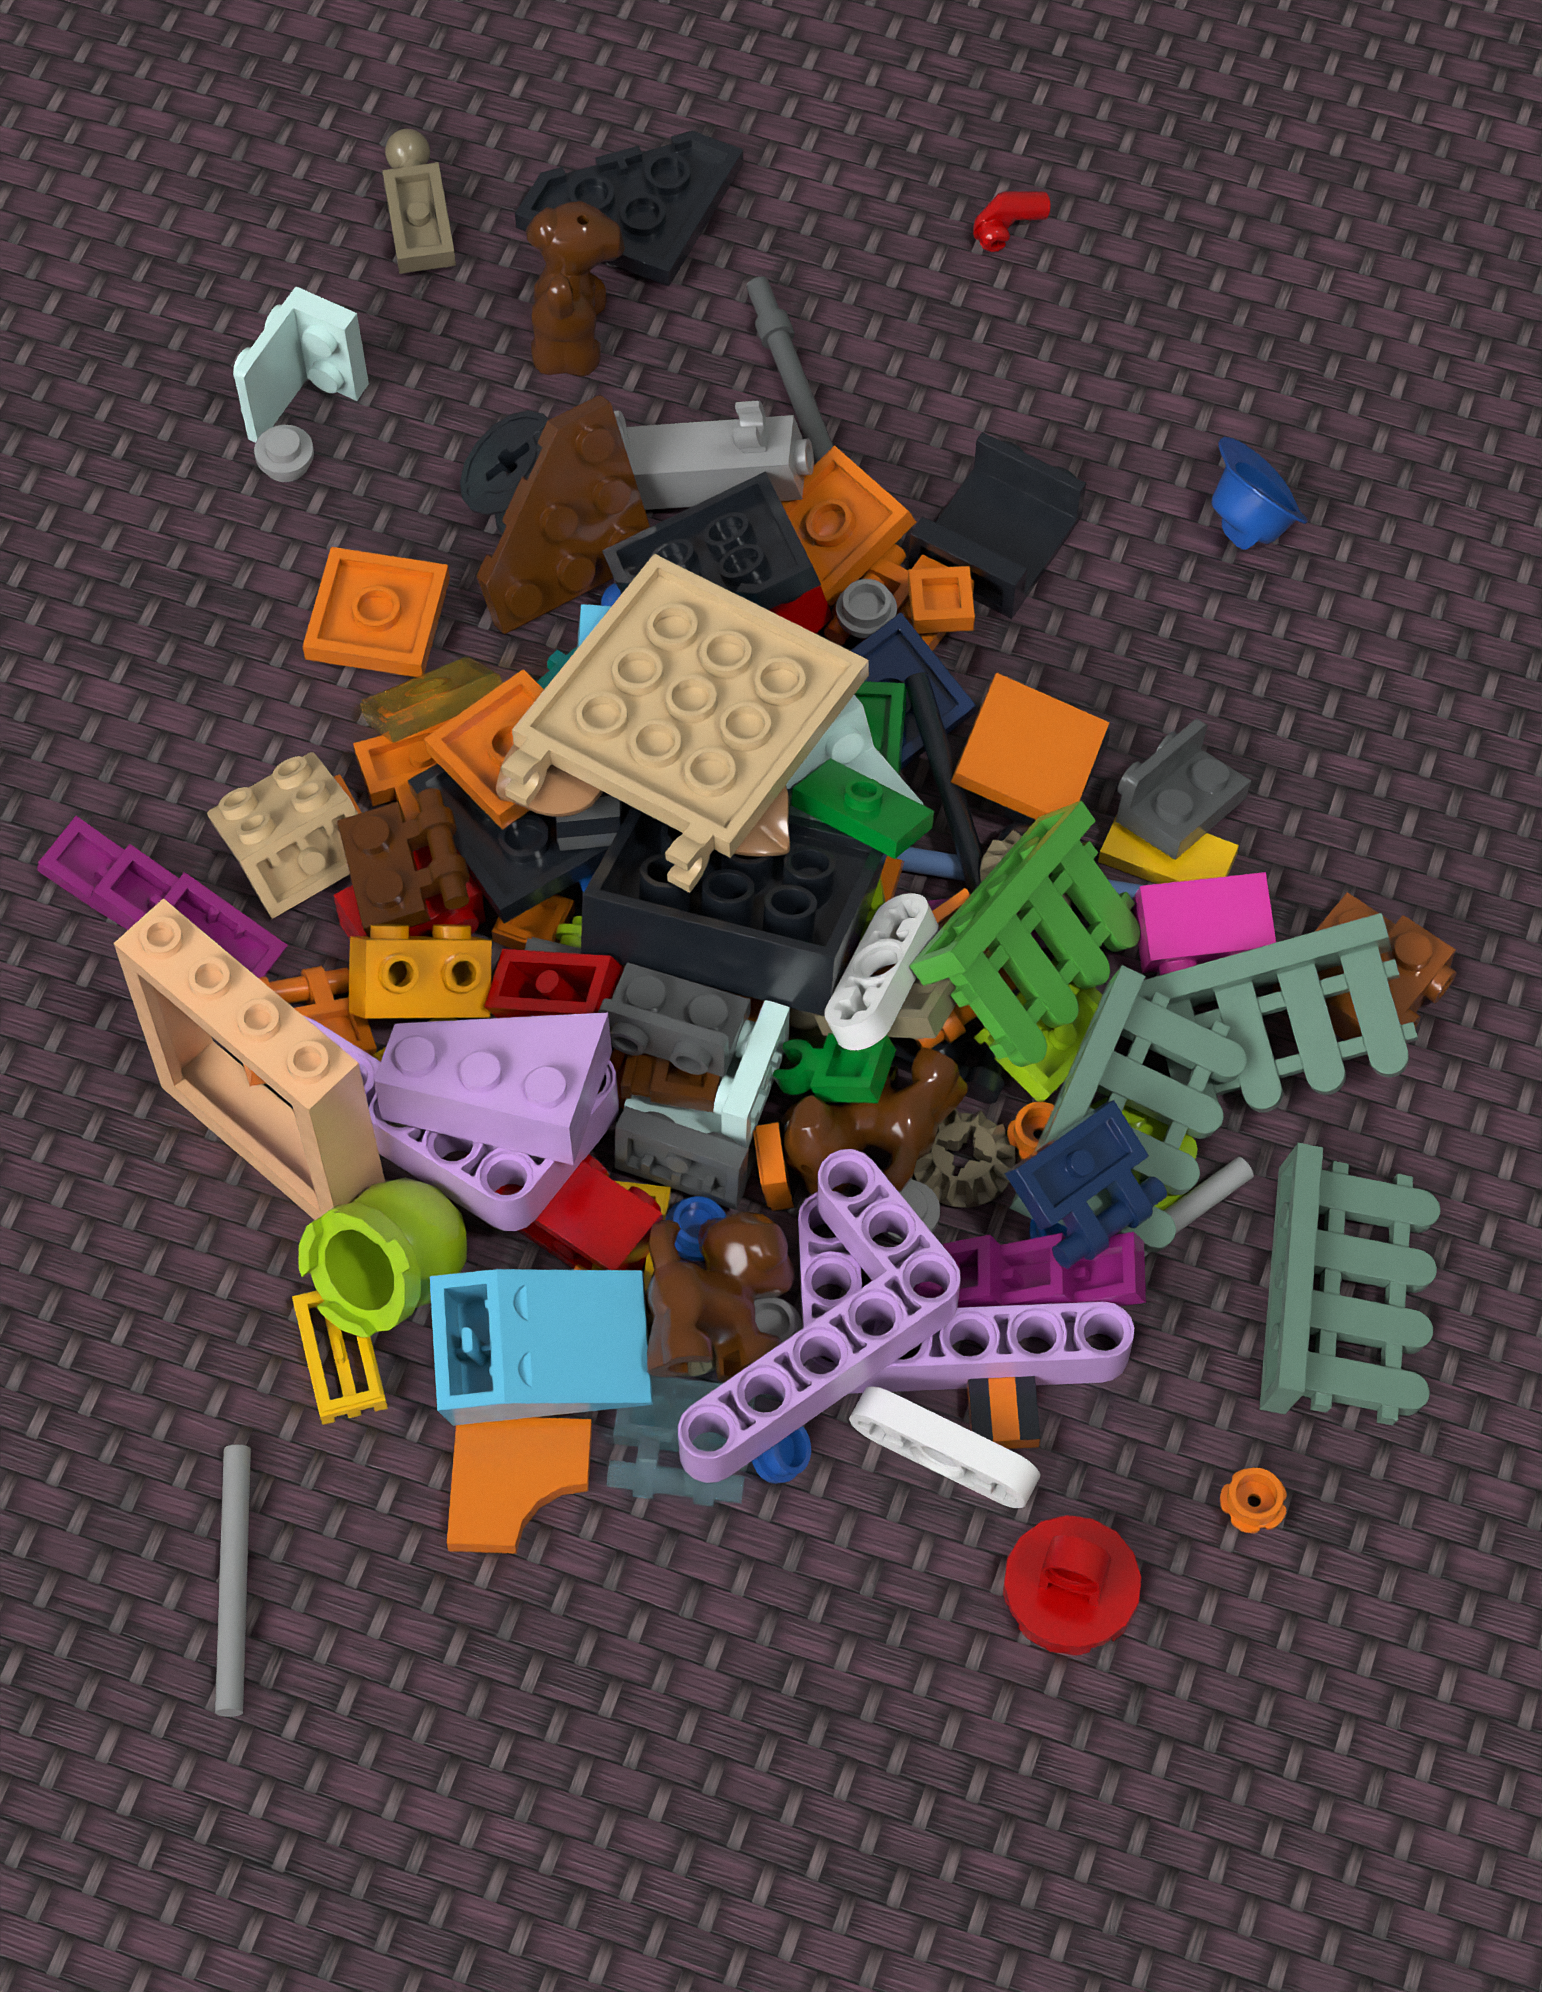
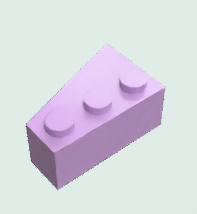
M608 1012L395 1024L374 1079L381 1117L383 1120L574 1165L612 1053Z

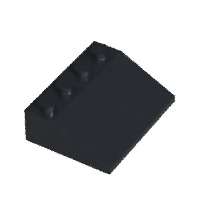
M631 807L583 893L581 954L612 956L619 964L626 965L628 962L737 995L763 1001L768 1000L799 1011L825 1016V1008L857 949L887 855L826 823L789 814L790 851L787 854L778 856H744L733 854L730 858L714 849L710 854L703 875L689 893L668 882L667 874L674 864L666 860L665 852L683 833Z

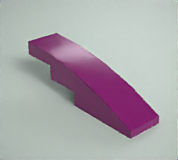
M77 816L73 818L38 862V872L127 930L164 898L257 978L267 975L288 946L187 873L183 872L180 878L176 877L133 845L129 844L124 850Z
M1135 1232L1114 1235L1109 1239V1247L1093 1260L1083 1258L1069 1269L1062 1267L1052 1253V1247L1066 1238L1062 1233L1002 1245L991 1235L944 1243L942 1245L955 1260L960 1270L958 1308L1081 1302H1108L1121 1307L1146 1303L1144 1241ZM922 1282L913 1288V1291L925 1298H936L945 1292L940 1285L933 1282Z

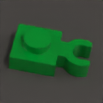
M828 1033L823 1049L813 1048L805 1040L793 1039L784 1042L782 1049L791 1064H797V1066L789 1070L775 1069L772 1076L780 1089L787 1094L796 1095L812 1089L815 1096L821 1098L824 1102L878 1103L896 1049L888 1035L873 1046L861 1050L844 1049L838 1044L833 1033Z

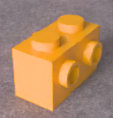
M370 925V936H350L349 1013L362 1018H489L490 1012L484 1006L491 987L492 940L471 936L470 925H433L432 936H409V925Z

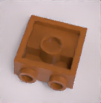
M1347 892L1315 931L1379 913ZM1402 915L1396 924L1383 916L1392 951L1382 953L1380 956L1382 962L1395 959L1400 978L1389 980L1388 984L1400 1025L1413 1022L1416 1029L1421 1019V1016L1416 1013L1427 999L1437 1003L1455 979L1457 972L1450 968L1456 949L1405 915ZM1340 965L1317 973L1319 980L1343 974L1344 970L1343 966ZM1280 983L1273 984L1272 991L1274 993L1282 991ZM1350 992L1325 998L1334 1033L1345 1041L1362 1036Z

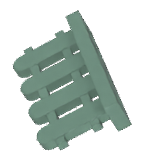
M1382 913L1143 981L1138 996L1150 1001L1155 992L1170 998L1166 1007L1167 1010L1207 1029H1210L1215 1020L1229 1026L1227 1038L1238 1043L1244 1049L1247 1057L1246 1067L1231 1082L1221 1083L1209 1078L1203 1094L1215 1099L1219 1103L1217 1096L1242 1089L1243 1096L1249 1107L1258 1112L1272 1111L1281 1103L1283 1089L1280 1078L1305 1072L1308 1084L1315 1092L1322 1095L1336 1093L1343 1087L1346 1080L1343 1061L1368 1054L1370 1064L1377 1074L1383 1077H1396L1405 1071L1409 1063L1406 1043L1418 1040L1413 1022L1400 1025L1388 984L1389 980L1400 978L1395 959L1386 962L1381 960L1380 954L1392 951ZM1340 965L1343 966V974L1319 980L1317 972ZM1280 983L1282 991L1257 998L1255 989ZM1350 992L1362 1036L1337 1043L1325 998ZM1217 1000L1219 1009L1198 1015L1194 1014L1193 1007ZM1287 1009L1299 1054L1274 1060L1262 1016ZM1165 1057L1171 1079L1186 1085L1192 1069Z
M1122 965L1106 985L1034 1152L1092 1112L1094 1109L1089 1106L1097 1091L1108 1096L1106 1103L1114 1100L1121 1112L1124 1105H1127L1169 1125L1163 1141L1132 1128L1149 1157L1132 1168L1131 1172L1135 1178L1145 1181L1150 1176H1155L1164 1184L1167 1193L1182 1195L1187 1193L1197 1183L1200 1176V1169L1196 1160L1189 1154L1179 1150L1185 1133L1194 1138H1207L1223 1122V1110L1220 1104L1215 1099L1203 1094L1209 1078L1221 1083L1235 1080L1246 1067V1053L1238 1043L1226 1038L1230 1029L1229 1026L1215 1020L1210 1029H1207L1166 1009L1170 998L1158 992L1152 995L1150 1001L1138 996L1146 976ZM1120 1035L1132 1041L1126 1057L1114 1051ZM1148 1049L1192 1069L1187 1084L1184 1085L1142 1065ZM1106 1188L1087 1201L1095 1216L1111 1205V1195ZM1016 1192L1010 1209L1033 1219ZM1154 1206L1152 1208L1153 1214L1149 1219L1136 1228L1126 1226L1116 1235L1135 1232L1144 1241V1251L1159 1252L1166 1248L1174 1239L1176 1226L1168 1213ZM1062 1219L1058 1221V1223L1066 1226Z
M1297 1143L1279 1167L1259 1410L1285 1415L1299 1398L1304 1396L1311 1398L1310 1410L1327 1413L1332 1407V1402L1376 1410L1377 1423L1393 1426L1398 1421V1415L1410 1416L1417 1413L1429 1399L1430 1391L1425 1379L1415 1372L1401 1370L1402 1353L1415 1354L1421 1351L1433 1336V1326L1429 1318L1420 1311L1405 1308L1406 1292L1419 1293L1425 1290L1436 1276L1437 1267L1434 1259L1423 1250L1409 1248L1410 1232L1423 1233L1430 1229L1440 1215L1439 1202L1430 1192L1413 1188L1412 1176L1397 1174L1391 1184L1348 1175L1349 1164L1333 1161L1330 1164L1328 1171L1322 1170L1323 1147ZM1318 1214L1325 1215L1324 1231L1317 1229ZM1345 1219L1389 1228L1388 1243L1344 1235ZM1314 1274L1320 1275L1319 1291L1313 1290ZM1341 1279L1384 1287V1304L1341 1296ZM1309 1335L1316 1336L1315 1353L1308 1351ZM1336 1340L1380 1348V1365L1335 1357Z

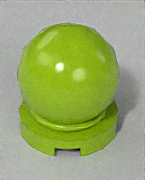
M406 1177L373 1184L352 1203L333 1207L306 1226L299 1243V1271L301 1277L310 1273L316 1290L324 1300V1302L316 1307L325 1318L340 1330L362 1338L370 1337L379 1331H389L411 1316L415 1308L431 1304L430 1276L457 1274L463 1269L467 1259L468 1246L462 1214L439 1188Z

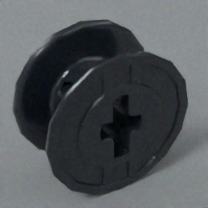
M531 410L510 414L492 425L476 442L464 463L460 479L462 499L474 512L488 516L495 514L496 527L502 535L507 526L502 522V519L521 477L529 478L542 449L537 442L549 420L543 413Z

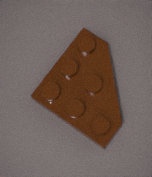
M601 394L547 421L537 442L542 449L529 478L521 477L502 519V522L507 526L493 556L486 554L479 569L477 578L493 624L503 634L613 579L614 577L602 550L650 528L611 402Z

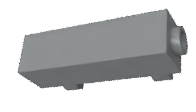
M761 401L736 402L735 409L739 419L626 427L622 412L614 411L645 510L693 507L765 471L780 501L802 500L805 475H811L814 468L812 443L810 439L802 438L794 415L766 417Z

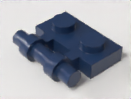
M1114 1100L1100 1105L1004 1173L1040 1230L1053 1226L1061 1219L1064 1221L1068 1228V1236L1052 1247V1253L1056 1261L1066 1269H1069L1083 1258L1093 1260L1109 1247V1239L1126 1226L1136 1228L1152 1216V1208L1167 1197V1190L1157 1177L1150 1176L1139 1184L1132 1174L1131 1169L1149 1157ZM1106 1188L1111 1195V1205L1095 1216L1087 1201Z

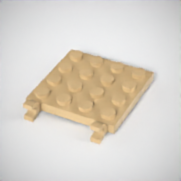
M654 554L512 729L514 745L520 749L515 751L502 765V774L512 779L505 788L506 796L528 807L541 789L547 769L552 764L671 826L683 834L665 852L666 860L674 864L667 874L668 882L690 893L703 875L710 854L714 849L730 858L869 676V660Z

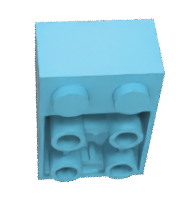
M494 1269L430 1276L437 1411L453 1426L653 1405L651 1374L647 1372L649 1340L644 1273L642 1270Z

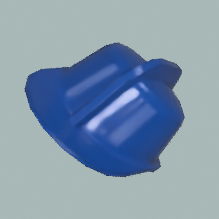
M1223 437L1219 440V450L1226 468L1212 496L1211 504L1214 510L1222 517L1221 526L1225 535L1238 548L1246 550L1256 542L1270 544L1296 521L1303 524L1308 522V519L1300 512L1292 492L1284 479L1264 458L1234 438Z

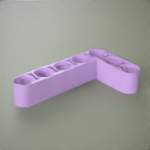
M304 1016L359 1063L379 1154L424 1183L439 1188L446 1197L493 1227L503 1231H517L526 1228L536 1220L579 1164L612 1126L619 1113L616 1071L609 1060L599 1089L601 1092L597 1095L574 1165L412 1126L403 1128L390 1126L393 1122L383 1120L381 1117L374 1085L380 1061L317 1021ZM453 1151L470 1153L464 1159L458 1161L442 1159ZM507 1184H517L523 1187L518 1193L512 1195L495 1193L497 1189Z
M853 1149L839 1150L830 1154L822 1162L818 1171V1211L824 1222L872 1281L695 1402L682 1414L678 1424L680 1462L685 1472L693 1479L710 1483L728 1478L938 1332L954 1318L958 1308L960 1291V1270L955 1260L873 1160L864 1153ZM842 1183H851L859 1186L863 1192L855 1197L845 1198L837 1195L832 1189ZM882 1232H891L899 1235L904 1241L895 1247H883L876 1244L872 1238ZM922 1282H933L940 1285L945 1292L936 1298H925L919 1296L913 1291V1288ZM868 1319H879L885 1321L892 1329L881 1336H871L861 1331L858 1326ZM824 1356L834 1361L837 1367L826 1374H816L807 1370L803 1364L813 1357ZM760 1394H770L776 1396L783 1404L772 1412L761 1413L753 1410L748 1405V1402ZM714 1432L722 1435L727 1440V1443L716 1451L705 1452L697 1449L692 1444V1441L698 1435Z
M818 1192L804 1201L798 1216V1261L803 1328L862 1288L861 1266L837 1237H819L812 1231L818 1225L825 1224L818 1211ZM835 1192L837 1195L846 1198V1196H844L843 1194ZM835 1284L844 1288L847 1294L839 1299L828 1300L818 1296L815 1290L822 1285ZM1108 1302L957 1308L954 1318L945 1327L915 1347L918 1352L915 1356L905 1360L897 1359L849 1394L863 1393L867 1387H879L890 1392L967 1389L968 1379L1035 1376L1036 1386L1103 1383L1114 1380L1126 1368L1135 1328L1131 1317L1123 1308ZM868 1319L858 1326L861 1331L871 1336H881L892 1329L885 1321L879 1319ZM1103 1334L1112 1338L1118 1346L1112 1350L1101 1351L1091 1347L1086 1338L1090 1335ZM1038 1337L1045 1340L1051 1349L1040 1354L1030 1353L1024 1350L1018 1342L1024 1338ZM965 1339L973 1340L979 1343L985 1351L977 1356L968 1357L957 1353L952 1345ZM818 1356L808 1359L804 1363V1367L816 1374H826L833 1371L837 1364L835 1362H828Z

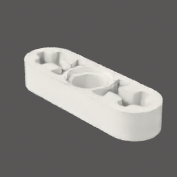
M915 893L902 894L888 900L877 910L825 1008V1019L838 1044L844 1049L861 1050L873 1046L882 1040L893 1025L917 976L909 965L939 932L936 918L926 898L922 895ZM896 964L892 969L885 972L884 974L875 977H870L877 970L888 965Z
M879 1387L865 1388L849 1418L853 1427L868 1439L1008 1507L1024 1508L1040 1478L1038 1469L1021 1455Z

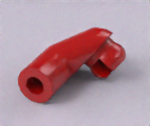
M1004 191L998 193L975 218L973 226L974 238L980 242L981 247L986 251L996 252L1002 250L1006 246L1005 241L1010 239L1008 228L1016 220L1047 219L1051 207L1049 195L1044 191Z

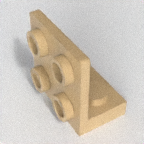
M314 752L308 753L303 757L297 756L285 760L275 768L273 774L249 788L243 787L229 792L221 799L219 805L207 812L213 826L240 863L261 903L272 919L350 874L337 821L356 815L358 812L350 797Z

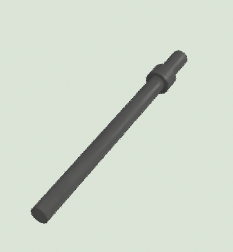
M756 277L750 280L746 286L758 316L755 321V327L762 345L772 352L805 439H810L812 443L814 463L816 464L833 447V444L792 340L795 336V331L785 310L779 309L768 279L766 277Z

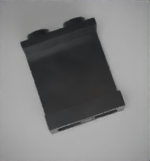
M982 432L976 440L974 469L936 522L922 516L910 533L908 567L912 569L922 554L947 567L969 566L971 579L974 580L973 600L1012 619L1082 518L1086 482L1077 479L1069 470L1063 467L1051 466L1026 454L1019 446L1012 442L1000 441Z

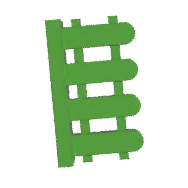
M1082 801L1038 817L909 965L923 986L949 978L956 987L951 993V997L959 1007L969 1005L994 1038V1042L989 1048L997 1059L1008 1057L1018 1067L1038 1063L1046 1055V1039L1036 1025L1039 1019L1048 1027L1057 1028L1072 1023L1077 1018L1079 1005L1075 994L1068 986L1071 981L1077 987L1087 990L1100 986L1108 980L1110 966L1106 956L1099 948L1103 943L1113 952H1120L1134 947L1140 939L1138 921L1130 911L1135 904L1127 892L1118 894L1093 860L1098 851L1090 840L1084 843L1080 842V838L1096 821ZM1065 892L1090 924L1087 930L1062 897ZM1021 910V913L1017 916L1016 913ZM1034 929L1059 962L1056 967L1053 966L1030 934ZM988 947L989 950L984 954V950ZM1001 967H1003L1027 1000L1024 1006H1022L998 973Z

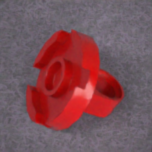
M1065 1515L1041 1521L1019 1538L1007 1558L1003 1596L1006 1605L1009 1606L1010 1613L1019 1623V1630L1028 1640L1050 1652L1078 1656L1090 1653L1091 1648L1105 1645L1111 1639L1115 1641L1124 1634L1139 1604L1141 1574L1134 1552L1116 1531L1091 1518Z

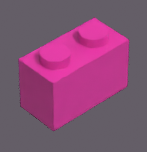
M1266 872L1144 885L1139 887L1132 899L1135 903L1133 906L1134 917L1140 927L1138 947L1142 973L1159 971L1161 976L1276 943Z

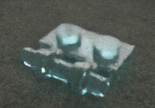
M651 1375L653 1405L617 1408L613 1432L614 1444L638 1447L636 1463L610 1460L607 1487L633 1490V1497L654 1499L655 1493L692 1497L693 1504L714 1507L715 1500L742 1504L745 1485L744 1476L731 1475L719 1482L704 1483L693 1479L684 1469L659 1466L661 1450L679 1452L678 1424L682 1414L691 1405L722 1384ZM757 1396L748 1402V1405L753 1410L756 1407ZM714 1432L698 1435L692 1441V1444L697 1449L705 1452L716 1451L727 1443V1440L722 1435Z

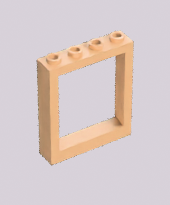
M164 898L114 942L161 1087L314 1220L337 1205L352 1203L371 1185L385 1182L359 1063ZM212 1037L287 1100L293 1109L264 1084L250 1086L244 1067L218 1046Z

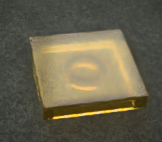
M466 656L363 699L359 705L366 723L394 743L457 716L503 682L499 674Z

